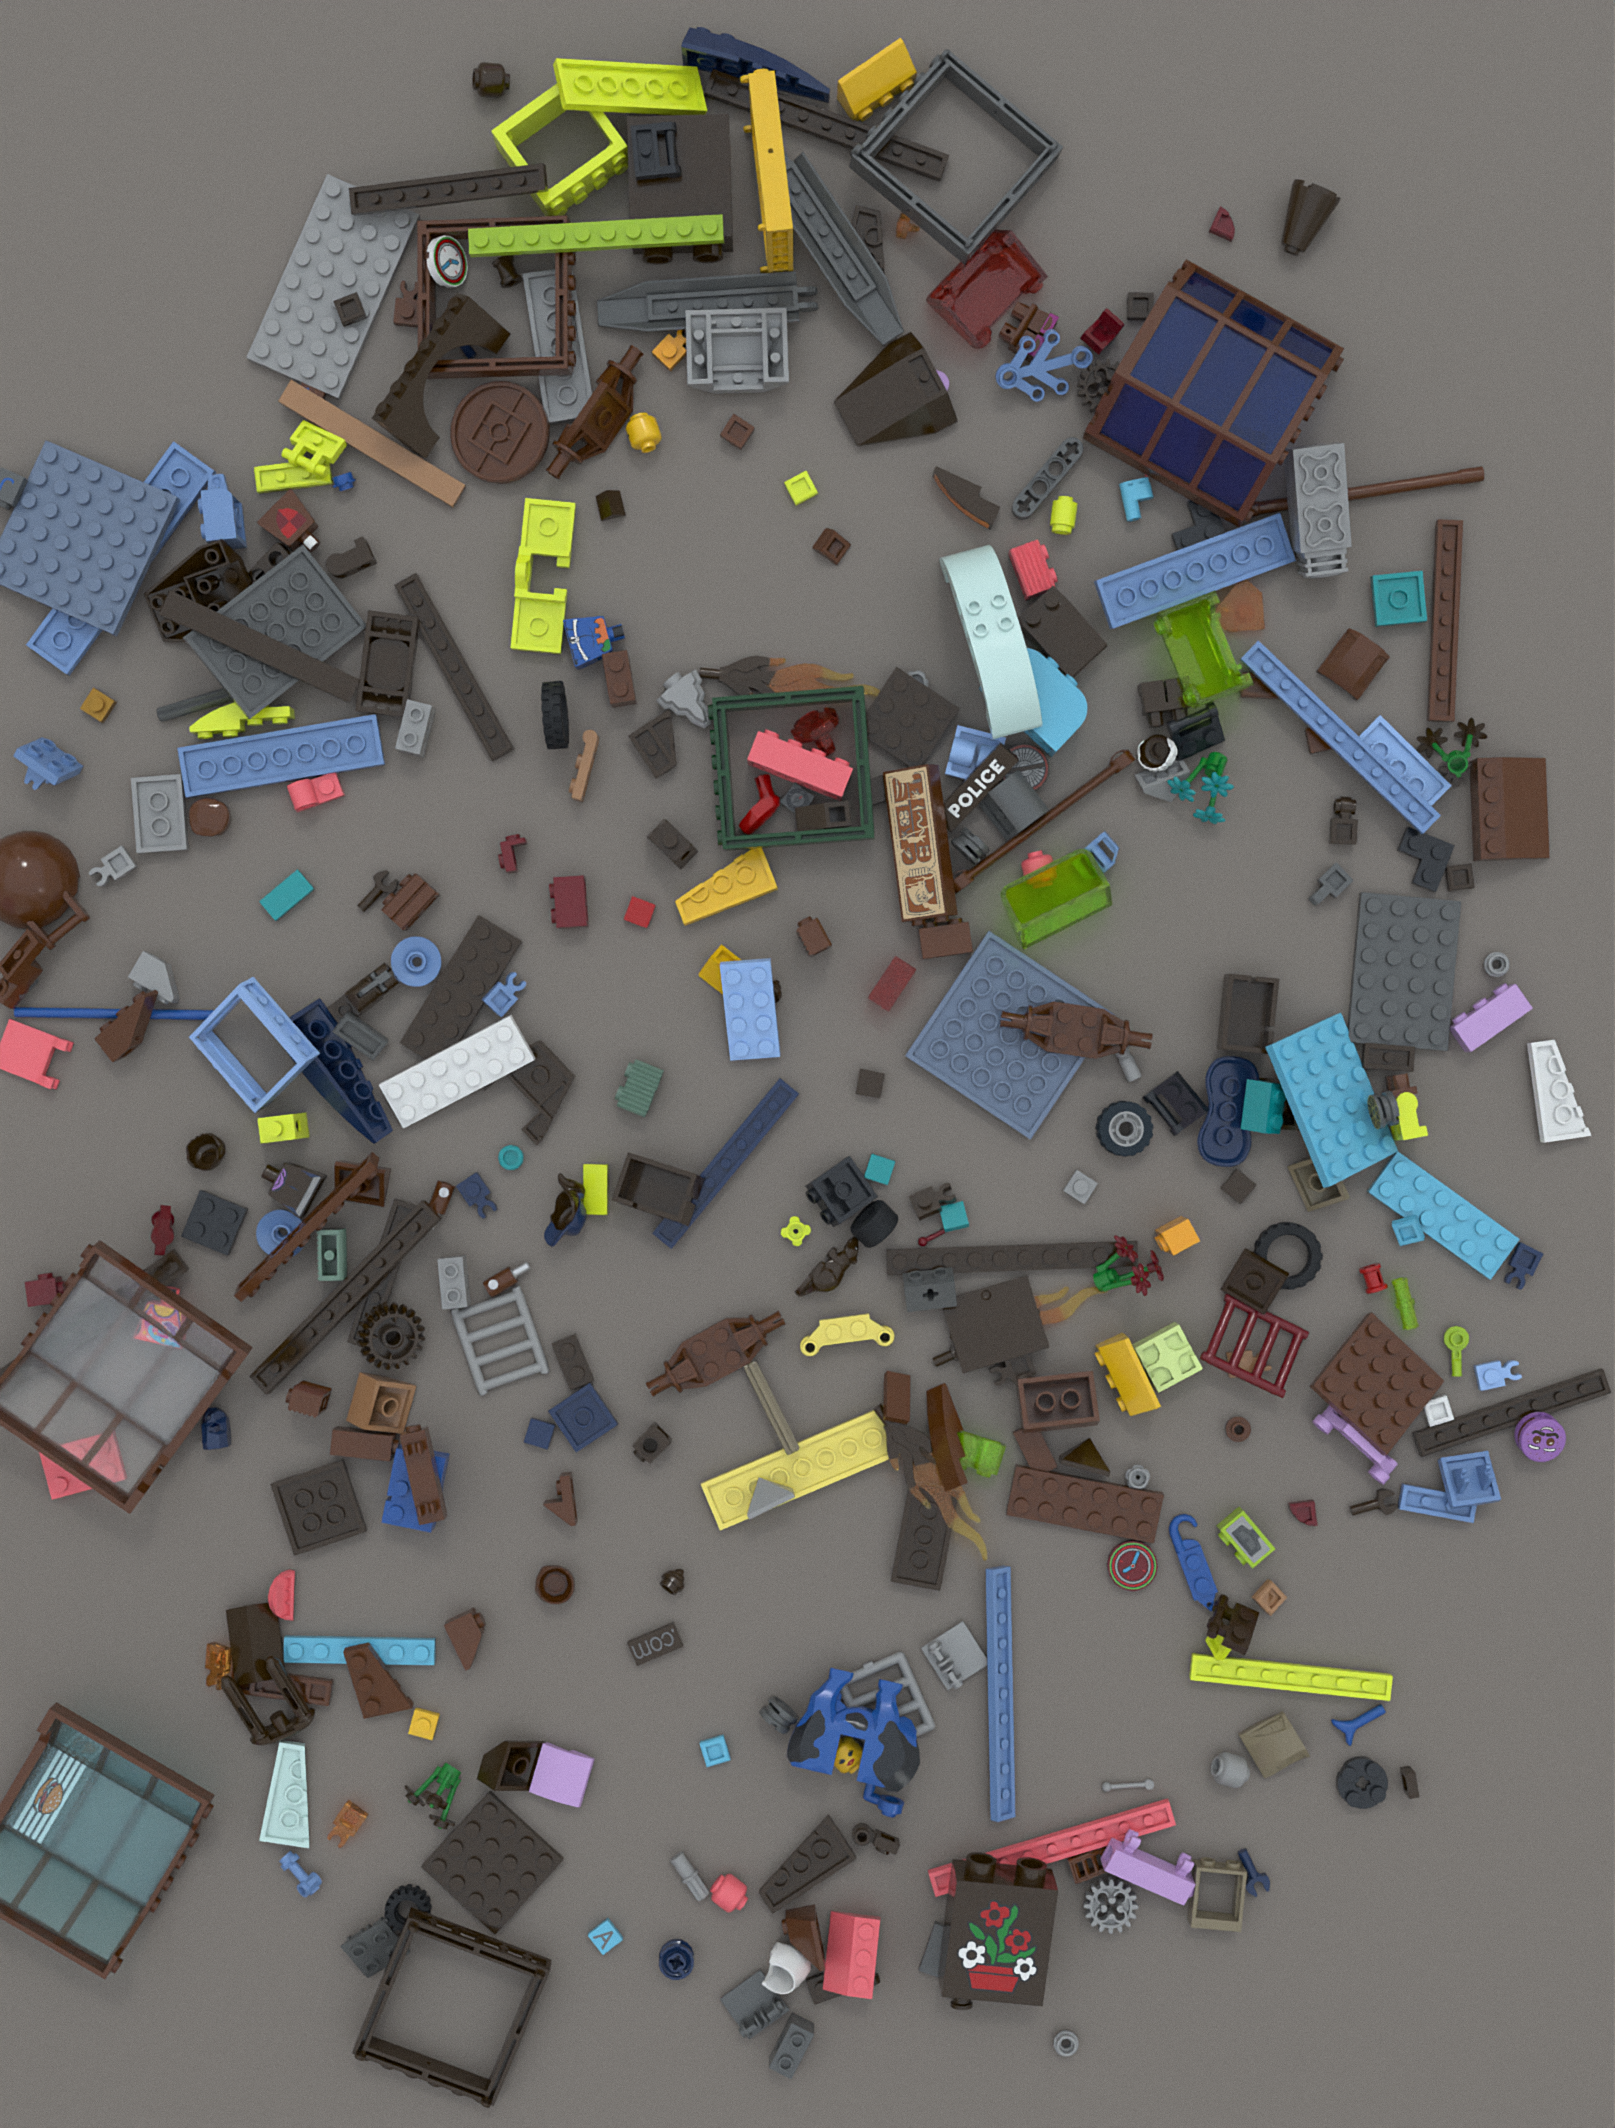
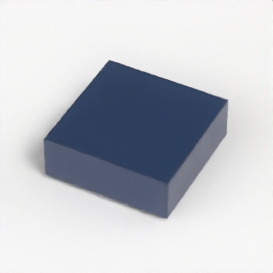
M532 1417L524 1443L548 1450L556 1424Z

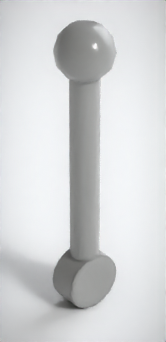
M1151 1779L1137 1783L1110 1784L1109 1782H1104L1102 1784V1790L1105 1792H1109L1111 1789L1140 1787L1151 1790L1154 1787V1782Z

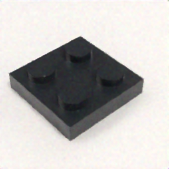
M200 1190L181 1237L228 1256L248 1208L205 1190Z

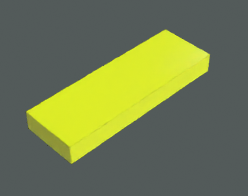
M324 461L322 464L329 468V473L326 477L321 475L315 476L308 473L306 468L300 465L294 466L290 463L254 467L257 493L332 485L331 463Z

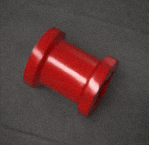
M1380 1263L1367 1265L1359 1269L1366 1283V1294L1388 1288L1380 1272Z

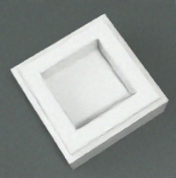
M1447 1395L1430 1399L1423 1408L1427 1424L1430 1427L1454 1420Z

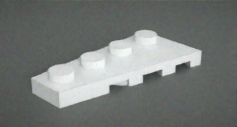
M1555 1040L1527 1043L1540 1143L1591 1136L1589 1128L1584 1124L1582 1118L1584 1115L1581 1107L1577 1105L1573 1095L1575 1092L1573 1086L1566 1077V1068Z

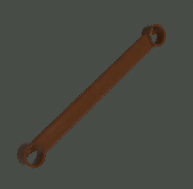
M1129 749L1116 752L1111 757L1108 767L970 870L955 872L953 876L958 872H963L953 880L955 894L1112 775L1119 773L1136 759ZM1119 752H1124V753L1121 754L1119 757H1117L1115 760H1113L1114 756H1115L1117 753H1119Z

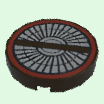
M1018 744L1011 747L1009 750L1019 758V761L1001 780L1004 781L1019 769L1032 788L1037 791L1046 782L1049 775V762L1046 755L1038 747L1031 744Z

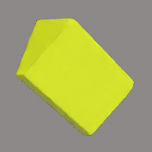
M583 1164V1186L585 1188L583 1204L586 1212L590 1215H608L609 1164Z

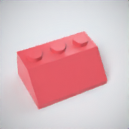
M831 1911L823 1990L850 1997L872 1999L881 1917Z

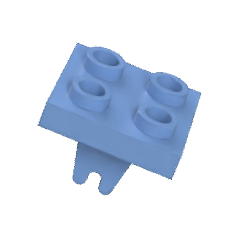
M44 737L17 748L13 755L28 766L24 782L28 784L33 781L32 788L34 790L39 789L44 782L46 784L51 783L54 786L80 774L83 765L78 763L74 756L64 753L56 747L53 741Z
M1488 1451L1442 1457L1437 1460L1450 1509L1495 1503L1501 1500Z

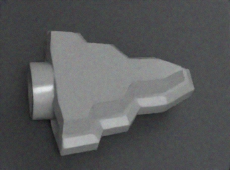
M696 669L683 677L678 672L664 682L663 686L666 690L656 701L665 710L671 709L677 716H686L693 724L703 729L712 724L711 720H709L708 708L703 702L705 693L700 686L702 679Z

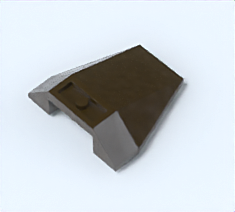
M912 332L889 343L834 401L857 447L936 434L958 422L945 386L926 350Z
M219 539L196 548L147 590L144 596L163 642H186L183 637L192 630L159 615L169 590L217 612L248 588L252 582L242 558L223 539Z

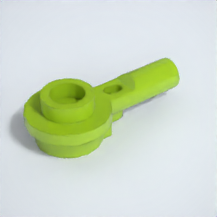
M1452 1326L1444 1333L1443 1340L1447 1348L1451 1350L1452 1376L1460 1377L1462 1376L1461 1350L1468 1345L1469 1335L1464 1328Z

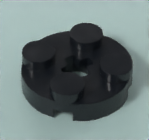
M1357 1756L1348 1759L1343 1764L1344 1766L1340 1772L1338 1771L1336 1776V1787L1340 1796L1349 1806L1367 1809L1385 1800L1388 1779L1385 1771L1377 1762L1365 1756ZM1361 1776L1368 1780V1784L1362 1789L1360 1786H1356Z

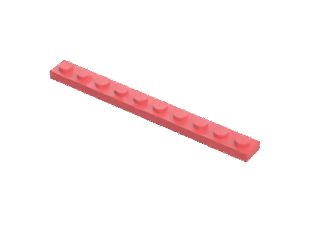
M1167 1798L986 1852V1854L995 1857L996 1863L1016 1865L1017 1860L1023 1857L1036 1858L1048 1864L1105 1847L1111 1838L1122 1842L1129 1829L1138 1832L1139 1837L1175 1826L1176 1823ZM952 1863L928 1870L935 1897L948 1894Z

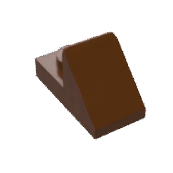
M564 1472L559 1476L560 1480H556L557 1495H562V1498L545 1500L543 1505L570 1526H576L578 1518L572 1472Z

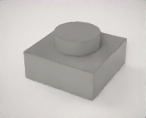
M1075 1170L1063 1191L1085 1204L1098 1183L1080 1171Z

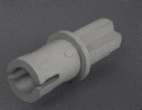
M681 1851L672 1857L670 1862L681 1876V1882L687 1885L696 1900L700 1901L706 1898L709 1890L699 1877L698 1869L693 1868L685 1857L684 1852Z

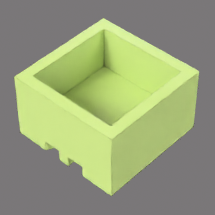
M1176 1322L1132 1344L1145 1373L1158 1393L1203 1369L1180 1325Z

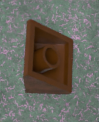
M345 1160L336 1161L334 1165L335 1188L360 1163ZM378 1166L379 1171L370 1181L366 1179L361 1184L360 1191L354 1197L348 1196L345 1200L384 1207L391 1168Z

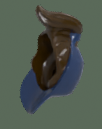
M561 1173L558 1174V1182L563 1191L556 1198L555 1210L550 1216L551 1222L544 1232V1239L551 1247L555 1246L564 1235H578L584 1227L587 1218V1212L582 1203L585 1194L584 1186L575 1180L565 1178Z

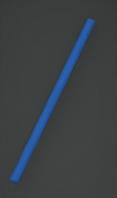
M16 1007L14 1009V1016L117 1019L116 1013L121 1009ZM153 1009L150 1019L206 1020L214 1010Z

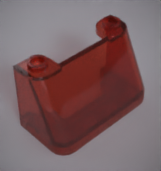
M996 229L965 265L959 262L926 298V302L973 348L979 349L985 347L991 341L992 330L990 327L1022 294L1030 292L1035 294L1043 287V281L1048 275L1012 230Z

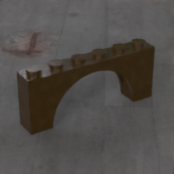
M457 292L449 300L442 316L434 322L433 329L427 338L419 344L418 351L414 357L406 363L399 379L391 385L390 392L384 401L378 404L372 419L413 453L426 458L440 438L430 427L423 405L426 380L433 366L447 352L465 345H477L497 355L511 333L470 297Z

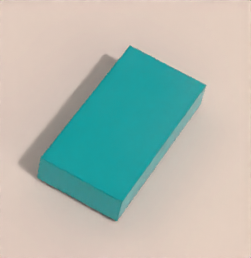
M297 869L259 902L272 918L278 921L315 888Z

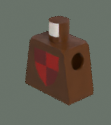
M291 488L257 521L266 532L293 551L302 544L311 553L320 545V541L312 534L318 528V524Z

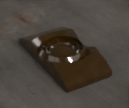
M368 610L355 711L403 717L407 699L410 700L412 690V673L417 650L419 617Z

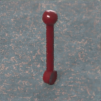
M944 1228L927 1237H920L918 1239L919 1246L924 1247L927 1245V1242L946 1233Z

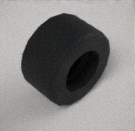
M877 1200L869 1204L858 1214L850 1229L851 1233L865 1247L871 1248L881 1243L890 1235L899 1219L898 1215L883 1200Z

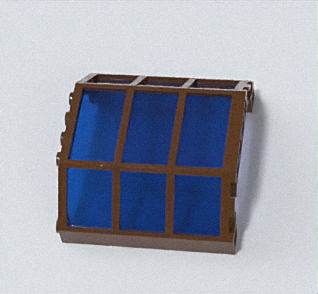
M1186 259L1181 269L1179 268L1174 274L1173 281H1169L1117 367L1107 389L1110 394L1106 392L1103 394L1096 412L1084 432L1083 439L1240 528L1243 521L1248 523L1256 509L1252 508L1275 465L1281 466L1289 452L1285 448L1288 443L1294 444L1302 430L1298 426L1301 421L1307 422L1315 409L1311 406L1315 398L1320 400L1328 386L1324 384L1325 380L1332 370L1337 372L1344 358L1340 356L1344 348Z

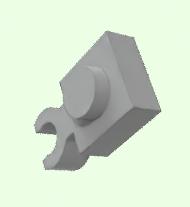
M121 845L101 859L105 866L91 869L89 875L94 876L97 873H101L102 879L96 885L103 887L109 882L111 876L115 881H118L138 866L126 848Z

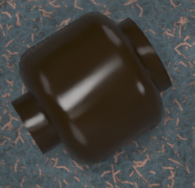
M481 62L477 68L473 69V90H477L478 95L481 97L501 98L505 89L509 90L510 74L505 73L502 64Z

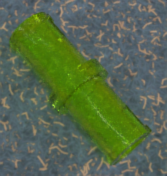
M1407 1277L1393 1279L1391 1283L1393 1284L1397 1301L1395 1302V1307L1399 1309L1403 1330L1419 1327L1414 1310L1416 1303L1415 1299L1411 1298Z

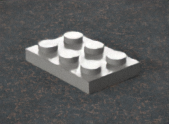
M182 774L131 778L136 853L189 850Z

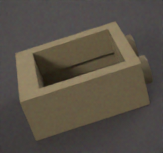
M1208 1857L1193 1860L1192 1877L1196 1885L1193 1896L1189 1898L1187 1920L1192 1928L1241 1932L1247 1879L1245 1867L1236 1860H1226L1225 1863L1216 1862L1215 1859ZM1201 1871L1236 1875L1232 1914L1197 1910Z

